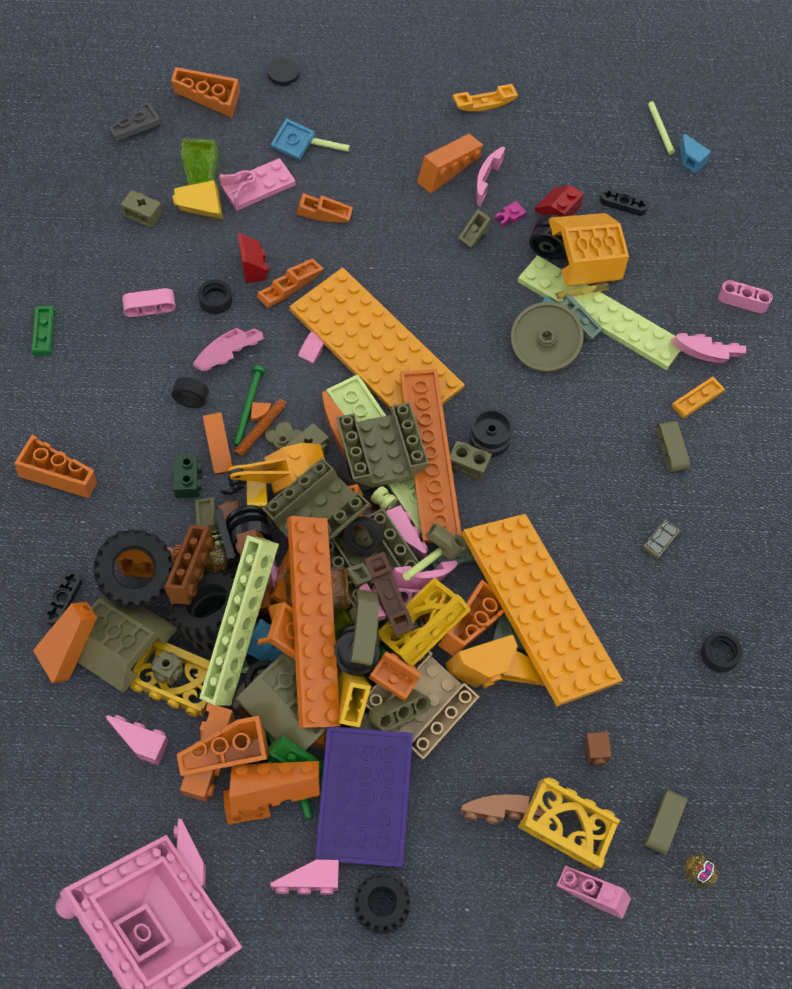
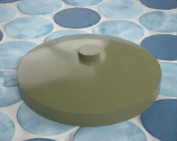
M540 302L529 306L518 315L511 330V344L516 357L523 365L537 372L551 373L568 367L578 357L583 345V327L579 318L568 307L555 302Z

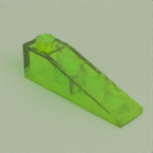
M182 138L181 159L188 186L215 181L219 156V146L216 140Z

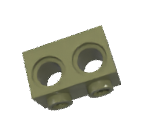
M456 441L450 454L452 470L482 481L489 467L492 454L484 449L472 447L466 442ZM476 461H480V462H482L483 464H477V463H475V462H476Z

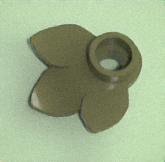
M283 421L276 426V430H266L265 438L267 442L274 444L275 448L279 450L297 437L302 430H293L289 422Z

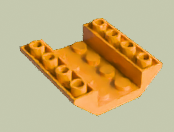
M606 213L549 218L552 235H562L569 261V265L562 269L566 287L623 279L629 254L622 227L618 221Z

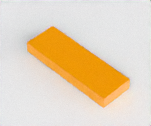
M711 377L673 402L671 407L684 419L722 394L725 388L714 377Z

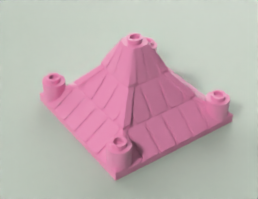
M167 835L64 888L60 892L61 897L56 902V910L61 917L65 919L78 917L80 924L90 936L94 946L100 952L101 957L123 989H183L215 966L222 965L229 957L242 948Z

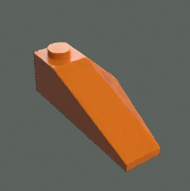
M260 716L238 719L178 753L177 759L180 776L267 759L270 755L268 754L267 738Z

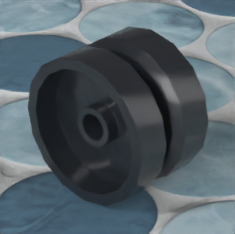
M544 215L538 218L529 239V246L533 252L541 257L557 259L564 255L566 249L562 235H552L549 218L558 216Z
M498 409L480 411L474 417L471 425L470 444L472 447L488 451V453L492 454L491 457L503 454L509 447L513 432V424L510 417Z
M354 622L347 624L341 629L335 643L334 655L336 656L337 665L343 671L351 675H363L376 667L380 658L382 640L377 631L372 665L350 662L355 632Z

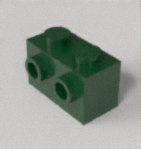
M197 455L174 456L173 491L176 498L199 497V490H202V479H199V473H202V462L198 461Z

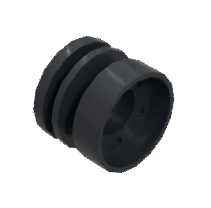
M257 505L240 506L228 514L226 526L236 555L240 556L236 549V542H238L237 534L256 529L264 535V539L273 542L267 515L262 507Z

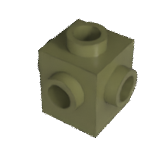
M164 651L160 656H156L151 665L154 678L162 684L166 683L172 686L183 673L180 657L172 652L168 654Z

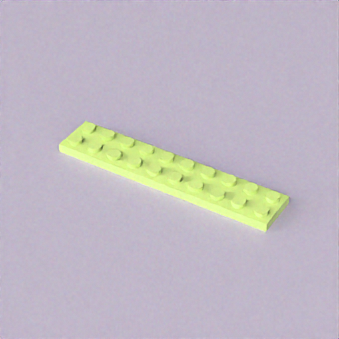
M538 255L518 277L520 284L542 297H547L557 303L563 301V298L570 294L603 328L601 332L665 370L670 367L681 352L670 343V340L675 337L673 334L587 284L566 287L562 269Z
M358 374L326 389L327 394L344 415L355 413L357 422L386 416ZM414 477L411 480L388 484L387 487L398 499L403 510L409 513L410 522L413 526H416L422 538Z

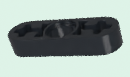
M604 189L600 195L601 204L624 212L642 216L646 214L648 209V202L645 199L619 191ZM620 200H626L628 204H621Z
M68 571L64 573L43 614L45 621L50 626L57 622L73 602L82 583L77 572ZM74 577L76 582H71L69 585L68 579L72 580ZM61 594L68 595L66 602L59 603L57 599ZM55 612H56L57 615H58V617H57V618L54 617V618L51 620L50 614H51V615H54Z

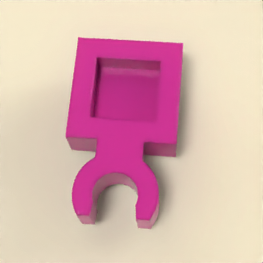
M515 201L504 207L502 212L497 213L495 221L502 219L500 226L504 227L508 221L513 224L524 218L526 211Z

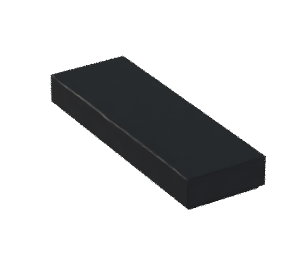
M221 508L214 509L213 522L227 569H232L235 567V554Z

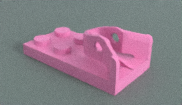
M280 158L251 171L245 170L236 174H220L219 176L221 189L236 211L296 185L295 179Z

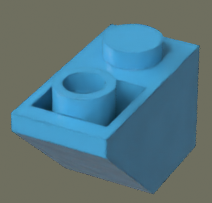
M683 135L679 146L682 165L696 174L708 162L711 151L688 135Z

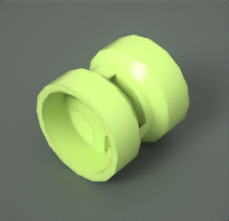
M384 486L379 487L371 497V501L374 504L380 505V509L384 508L385 511L392 509L398 501L393 494L390 495Z

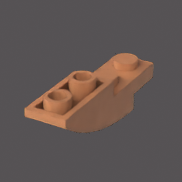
M504 794L479 798L462 805L460 815H464V818L469 820H477V818L486 819L485 822L489 824L503 822L505 815H508L510 819L521 820L528 809L529 796ZM537 807L533 816L535 821L544 813L540 807Z

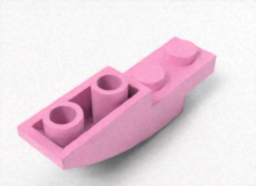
M235 328L210 343L199 354L193 365L201 371H208L217 364H226L228 360L234 358L232 351L237 352L242 350V347L257 344L258 341L264 339L263 333L255 328L246 332Z
M679 333L670 340V343L680 351L694 358L713 363H724L729 360V357H740L746 353V346H739V343H730L728 345H722V342L712 343V337H705L704 334L688 336L687 333Z

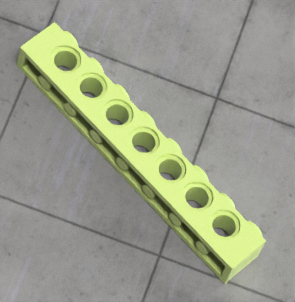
M247 535L200 694V699L213 705L232 704L277 552L278 543Z

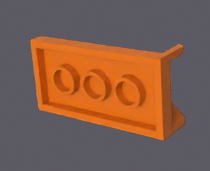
M285 602L270 605L268 610L272 624L268 636L259 639L257 644L270 643L295 660L292 607Z

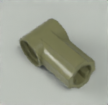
M438 523L433 524L426 534V537L439 546L443 555L449 560H454L467 548V544L462 536L458 534L452 535Z

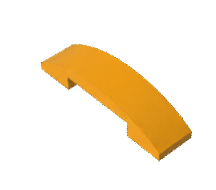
M512 84L497 86L495 92L470 96L468 92L453 94V99L458 109L465 111H485L497 108L518 97Z

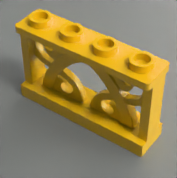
M433 578L405 605L413 624L421 615L431 613L430 621L422 628L410 630L395 636L388 621L378 633L386 647L393 651L407 665L414 666L471 609L461 596L452 592L436 578ZM405 643V645L402 648H398V646Z
M155 640L137 661L132 670L137 678L132 682L130 688L139 693L142 691L147 692L149 697L157 701L163 699L167 701L169 706L175 709L181 707L191 716L197 717L199 715L204 717L208 702L202 700L199 703H192L189 701V697L192 695L196 696V698L198 697L195 691L197 688L202 691V684H204L210 661L167 642L164 645ZM153 651L156 652L155 657L160 656L163 651L168 654L172 652L179 656L181 663L185 665V675L190 683L180 687L169 688L166 683L162 684L154 678L153 672H148L145 675L151 676L150 682H143L140 679V674L145 669H152V664L147 663ZM192 669L198 670V673L194 675L196 679L190 676ZM158 683L161 689L155 687V685Z
M552 778L540 780L518 828L593 870L602 868L605 861L604 857L620 819L616 818L613 812L598 808L594 801L577 796L578 793L576 791L559 786V782ZM545 792H550L556 797L554 802L549 797L547 799L551 809H548L543 803L542 797ZM539 806L544 813L535 821L533 816ZM574 810L580 819L583 831L573 832L565 838L562 836L563 827L556 814ZM550 818L555 822L557 826L555 831H552L549 828L550 824H554L552 821L549 820ZM596 819L605 824V832L602 835L593 834V831L601 828L595 825ZM576 836L584 837V839H580V845L575 843L574 839ZM594 840H601L596 854H593Z

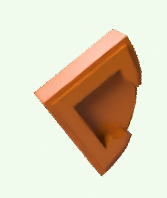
M252 402L251 422L261 420L271 410V403Z

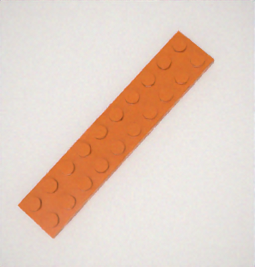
M437 369L401 371L400 379L404 403L410 402L429 462L428 467L414 476L422 542L432 543L426 537V534L435 523H438L452 535L458 534L462 536Z
M290 516L287 518L299 728L340 727L341 724L338 720L340 706L337 660L334 655L335 629L327 518Z

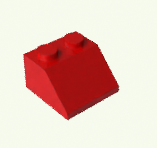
M571 185L556 187L534 210L543 216H573L582 205L584 193Z
M239 233L238 242L245 283L266 280V273H269L267 262L263 261V259H266L265 249H261L259 241Z

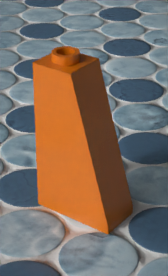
M87 602L71 603L33 650L52 683L68 681L96 622L97 617Z

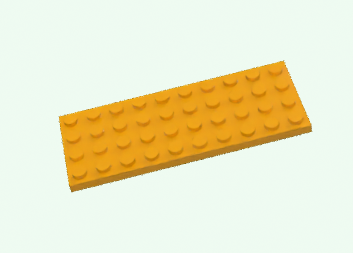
M343 267L289 306V310L310 331L324 342V345L352 373L358 374L364 384L391 411L392 406L404 404L400 379L401 371L437 369L442 406L464 389L465 384Z
M526 514L462 531L463 539L557 707L615 686L623 681Z

